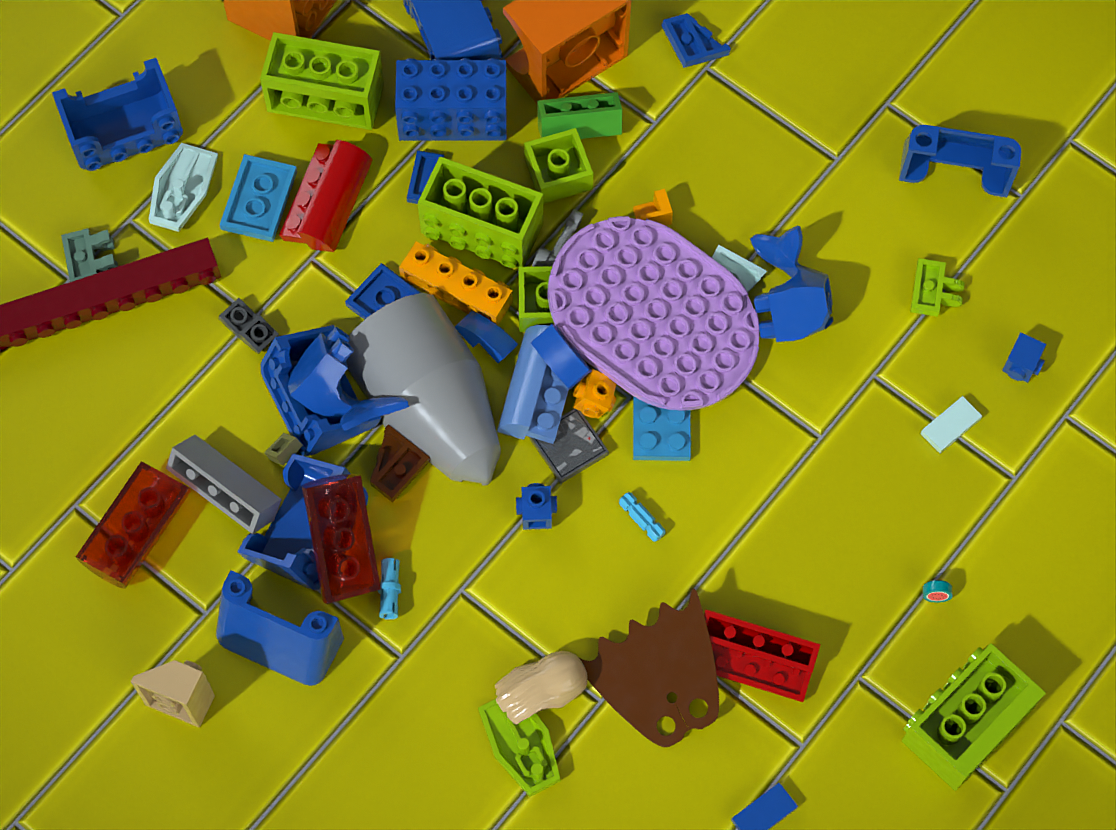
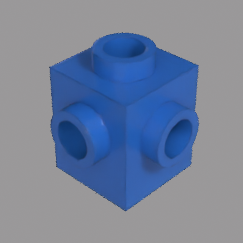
M532 483L527 487H521L522 497H516V514H522L523 530L552 529V513H557V496H551V486Z

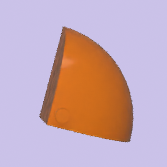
M337 0L223 1L228 21L271 41L273 32L311 39Z

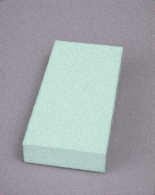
M962 396L928 424L920 434L941 454L980 421L982 415Z

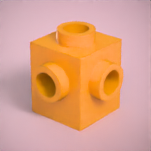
M592 369L575 387L573 396L576 397L573 408L581 411L587 417L599 419L604 413L610 412L616 402L614 392L617 384L603 373Z

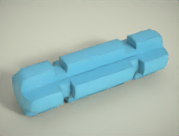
M631 492L624 494L620 498L619 505L625 511H629V516L643 531L647 530V535L652 541L656 542L664 536L665 529L659 522L655 523V518L641 503H637V498Z

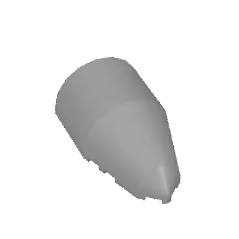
M426 293L409 295L385 305L367 317L349 335L350 341L348 343L354 350L346 360L349 372L366 399L395 396L405 398L408 401L409 407L380 416V421L384 427L389 424L430 457V463L453 481L462 482L464 480L482 483L483 486L490 484L501 454V447L481 366L434 295Z

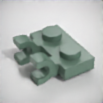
M87 228L61 235L70 282L118 267V262L114 260L113 254L99 259L95 257L94 250L96 249L101 251L115 249L114 240L110 237L108 230L91 235L90 230Z

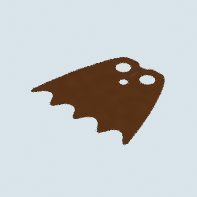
M692 589L689 604L684 610L678 611L662 602L660 604L658 620L654 625L644 626L632 619L629 621V634L624 642L615 643L605 637H599L598 656L595 660L587 661L579 658L586 669L587 680L599 694L644 737L661 747H670L680 742L688 730L694 728L703 729L714 723L718 717L719 690L714 654L703 609L695 589ZM671 692L677 695L675 703H670L667 700V695ZM697 698L704 700L708 705L706 715L701 718L692 716L689 711L690 703ZM667 716L674 720L675 730L671 735L664 736L658 732L657 722L661 717Z

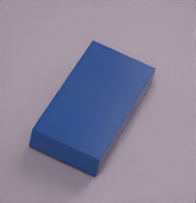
M417 150L407 194L408 203L418 204L439 156L444 158L443 154Z
M778 783L732 817L731 821L738 830H770L795 811L798 805L783 786Z

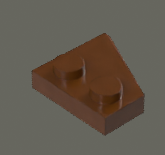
M388 424L385 427L383 442L377 455L376 467L373 469L370 480L371 486L391 502H394L430 462V457Z

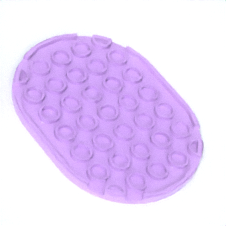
M629 216L611 217L608 220L595 224L591 223L575 233L564 244L553 263L548 281V304L555 326L569 345L586 362L637 399L668 410L701 409L718 403L731 395L752 370L759 351V319L748 297L747 290L724 266L671 228L649 219L645 221L629 218Z

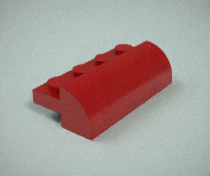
M336 140L334 145L318 143L279 236L283 241L304 243L311 250L335 252L373 159L368 153L358 146L342 140Z
M707 609L705 610L704 617L710 636L718 677L802 703L804 702L821 644Z

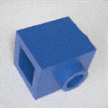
M1020 332L1002 371L1014 380H1023L1028 383L1032 374L1038 376L1045 362L1040 357L1046 344Z

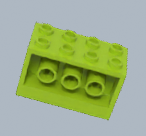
M273 32L260 77L267 112L367 130L373 129L384 87L380 51Z
M991 643L985 650L979 647L968 658V662L963 666L964 670L959 667L948 679L947 684L943 687L945 691L939 688L923 708L925 712L919 709L908 720V724L903 729L906 734L902 742L954 791L968 779L1046 694L1045 691Z

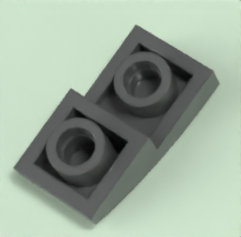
M240 298L233 302L218 318L230 331L258 354L275 337L279 336L260 315L257 316Z

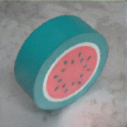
M934 580L923 585V598L926 601L940 603L946 602L953 597L952 585L946 581Z

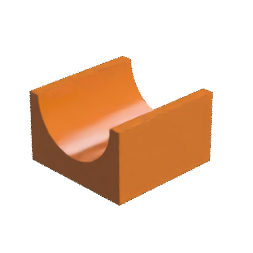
M514 0L503 7V14L513 26L524 47L505 59L506 67L536 104L539 100L564 97L628 56L631 0Z

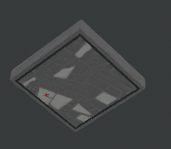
M573 409L561 416L553 444L530 437L531 442L560 484L609 455V451L581 411Z

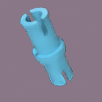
M395 558L381 560V584H378V593L380 594L379 617L386 620L398 618V593H401V585L399 584L400 561L398 559L395 560Z

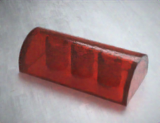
M141 461L76 555L77 560L103 580L119 588L126 589L191 493L190 488Z
M345 474L330 476L302 485L323 603L329 604L381 590L361 475Z

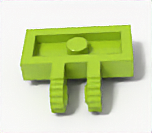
M918 258L910 312L938 317L940 304L948 307L961 306L963 298L959 295L944 293L942 289L961 292L964 290L965 282L944 277L945 262Z

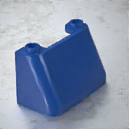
M334 325L275 337L261 362L263 380L290 435L296 437L303 445L298 451L305 457L318 454L376 427L381 420L380 416L374 417L344 431L341 423L331 424L327 418L322 419L294 399L289 393L288 382L301 356L320 333L327 337L335 328ZM344 373L340 380L341 386L347 395L357 399Z
M293 453L283 469L284 482L290 488V491L279 508L274 521H272L264 536L256 532L247 535L237 552L244 559L303 587L318 590L326 582L368 503V493L345 467Z
M230 570L222 587L216 628V637L220 645L233 653L304 685L313 686L320 683L324 679L344 640L339 619L323 611H314L307 615L301 627L252 606L250 603L253 598L251 582L245 576Z

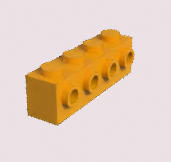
M416 241L399 267L400 277L414 287L434 295V297L467 314L474 311L488 318L496 325L500 324L513 303V290L502 281L495 282L487 278L482 271L475 268L470 269L462 265L455 257H446L440 254L436 248L429 244L423 245Z

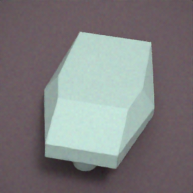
M184 143L178 146L155 177L149 214L150 224L180 232L207 195L218 153Z

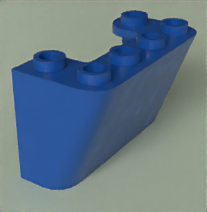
M919 125L911 131L903 145L899 181L911 183L923 181L928 172L929 161L982 169L981 184L984 191L993 196L1007 198L1020 167L1021 147L1017 141L1008 137L931 125Z

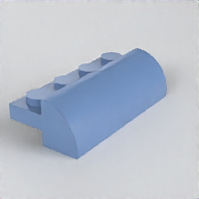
M535 325L527 328L524 333L497 432L524 440L525 436L553 444L569 388L557 377L531 344L537 336L549 327L548 325Z

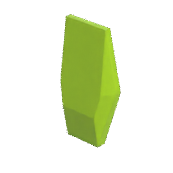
M496 699L478 707L495 759L529 797L561 781L549 730L536 713L519 724H514L507 717V712L501 710Z

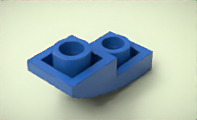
M471 311L455 326V329L472 347L479 343L497 363L502 361L518 345L498 325L474 311Z
M551 324L531 342L542 359L569 389L591 372V369L580 354L569 345L555 325Z

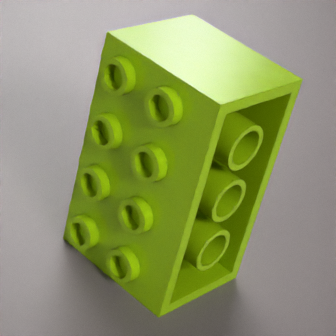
M439 156L418 201L421 233L431 240L436 241L439 239L445 241L456 249L472 251L480 258L497 260L508 268L524 267L543 226V193Z

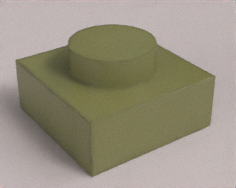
M283 433L264 453L271 461L284 466L285 463H288L292 454H297V451L303 445L296 437Z

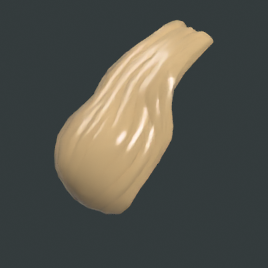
M568 651L553 652L538 662L515 667L509 674L495 684V689H497L496 702L503 712H507V717L514 724H519L544 709L564 707L580 695L587 685L586 669L577 655Z

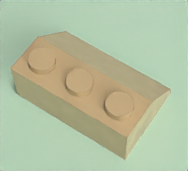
M176 660L135 675L131 680L132 685L146 706L199 728L215 697L210 683L206 679V675L201 671L202 667L188 660H185L184 664Z

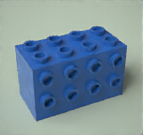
M412 58L396 60L395 111L399 141H507L506 60L494 58L487 60H471L467 58L460 60H443L439 58L432 60H416Z

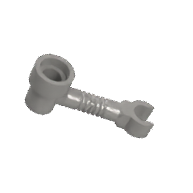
M573 209L554 249L550 251L541 247L532 267L553 266L559 251L579 227L583 213Z

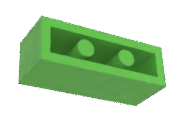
M618 92L537 101L538 129L541 138L574 128L577 129L580 139L622 134V106Z

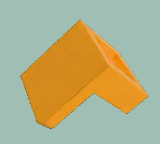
M665 189L654 191L653 202L633 207L635 219L645 221L649 219L665 226L672 224L673 211Z

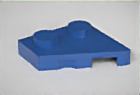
M686 13L663 20L662 28L683 68L729 55L730 46L726 43L722 46L712 38L713 33L707 28L700 26L689 14Z

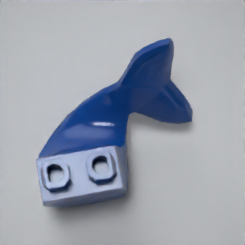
M800 226L789 229L780 237L755 234L750 238L755 251L763 260L783 270L791 277L787 282L771 288L769 293H764L754 298L756 313L771 311L772 320L759 322L761 338H776V342L800 340L825 330L833 322V316L830 317L833 303L828 274L798 263L803 238Z
M335 327L327 337L320 333L301 356L288 382L290 395L322 419L327 418L329 423H341L344 431L374 417L390 414L409 407L408 401L402 397L371 398L360 401L347 395L341 386L340 380L348 369L346 360L354 350L348 343L350 341L349 335Z

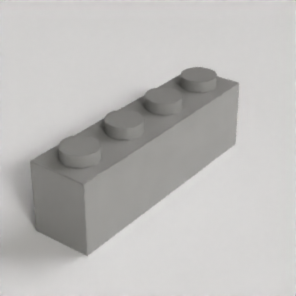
M193 435L172 447L166 469L250 533L254 534L274 521L282 499L197 435Z

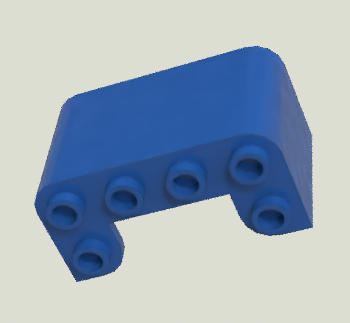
M403 0L407 14L411 15V18H414L430 54V60L436 58L443 60H460L463 58L487 60L494 58L500 60V58H503L499 46L502 44L500 32L497 28L493 29L490 10L488 7H483L481 2L483 0Z
M157 58L144 61L145 70L140 75L138 71L134 72V81L86 97L82 96L81 91L75 92L77 96L68 95L65 88L52 92L80 168L94 171L103 165L121 162L129 156L147 153L153 148L164 144H173L180 139L183 129Z

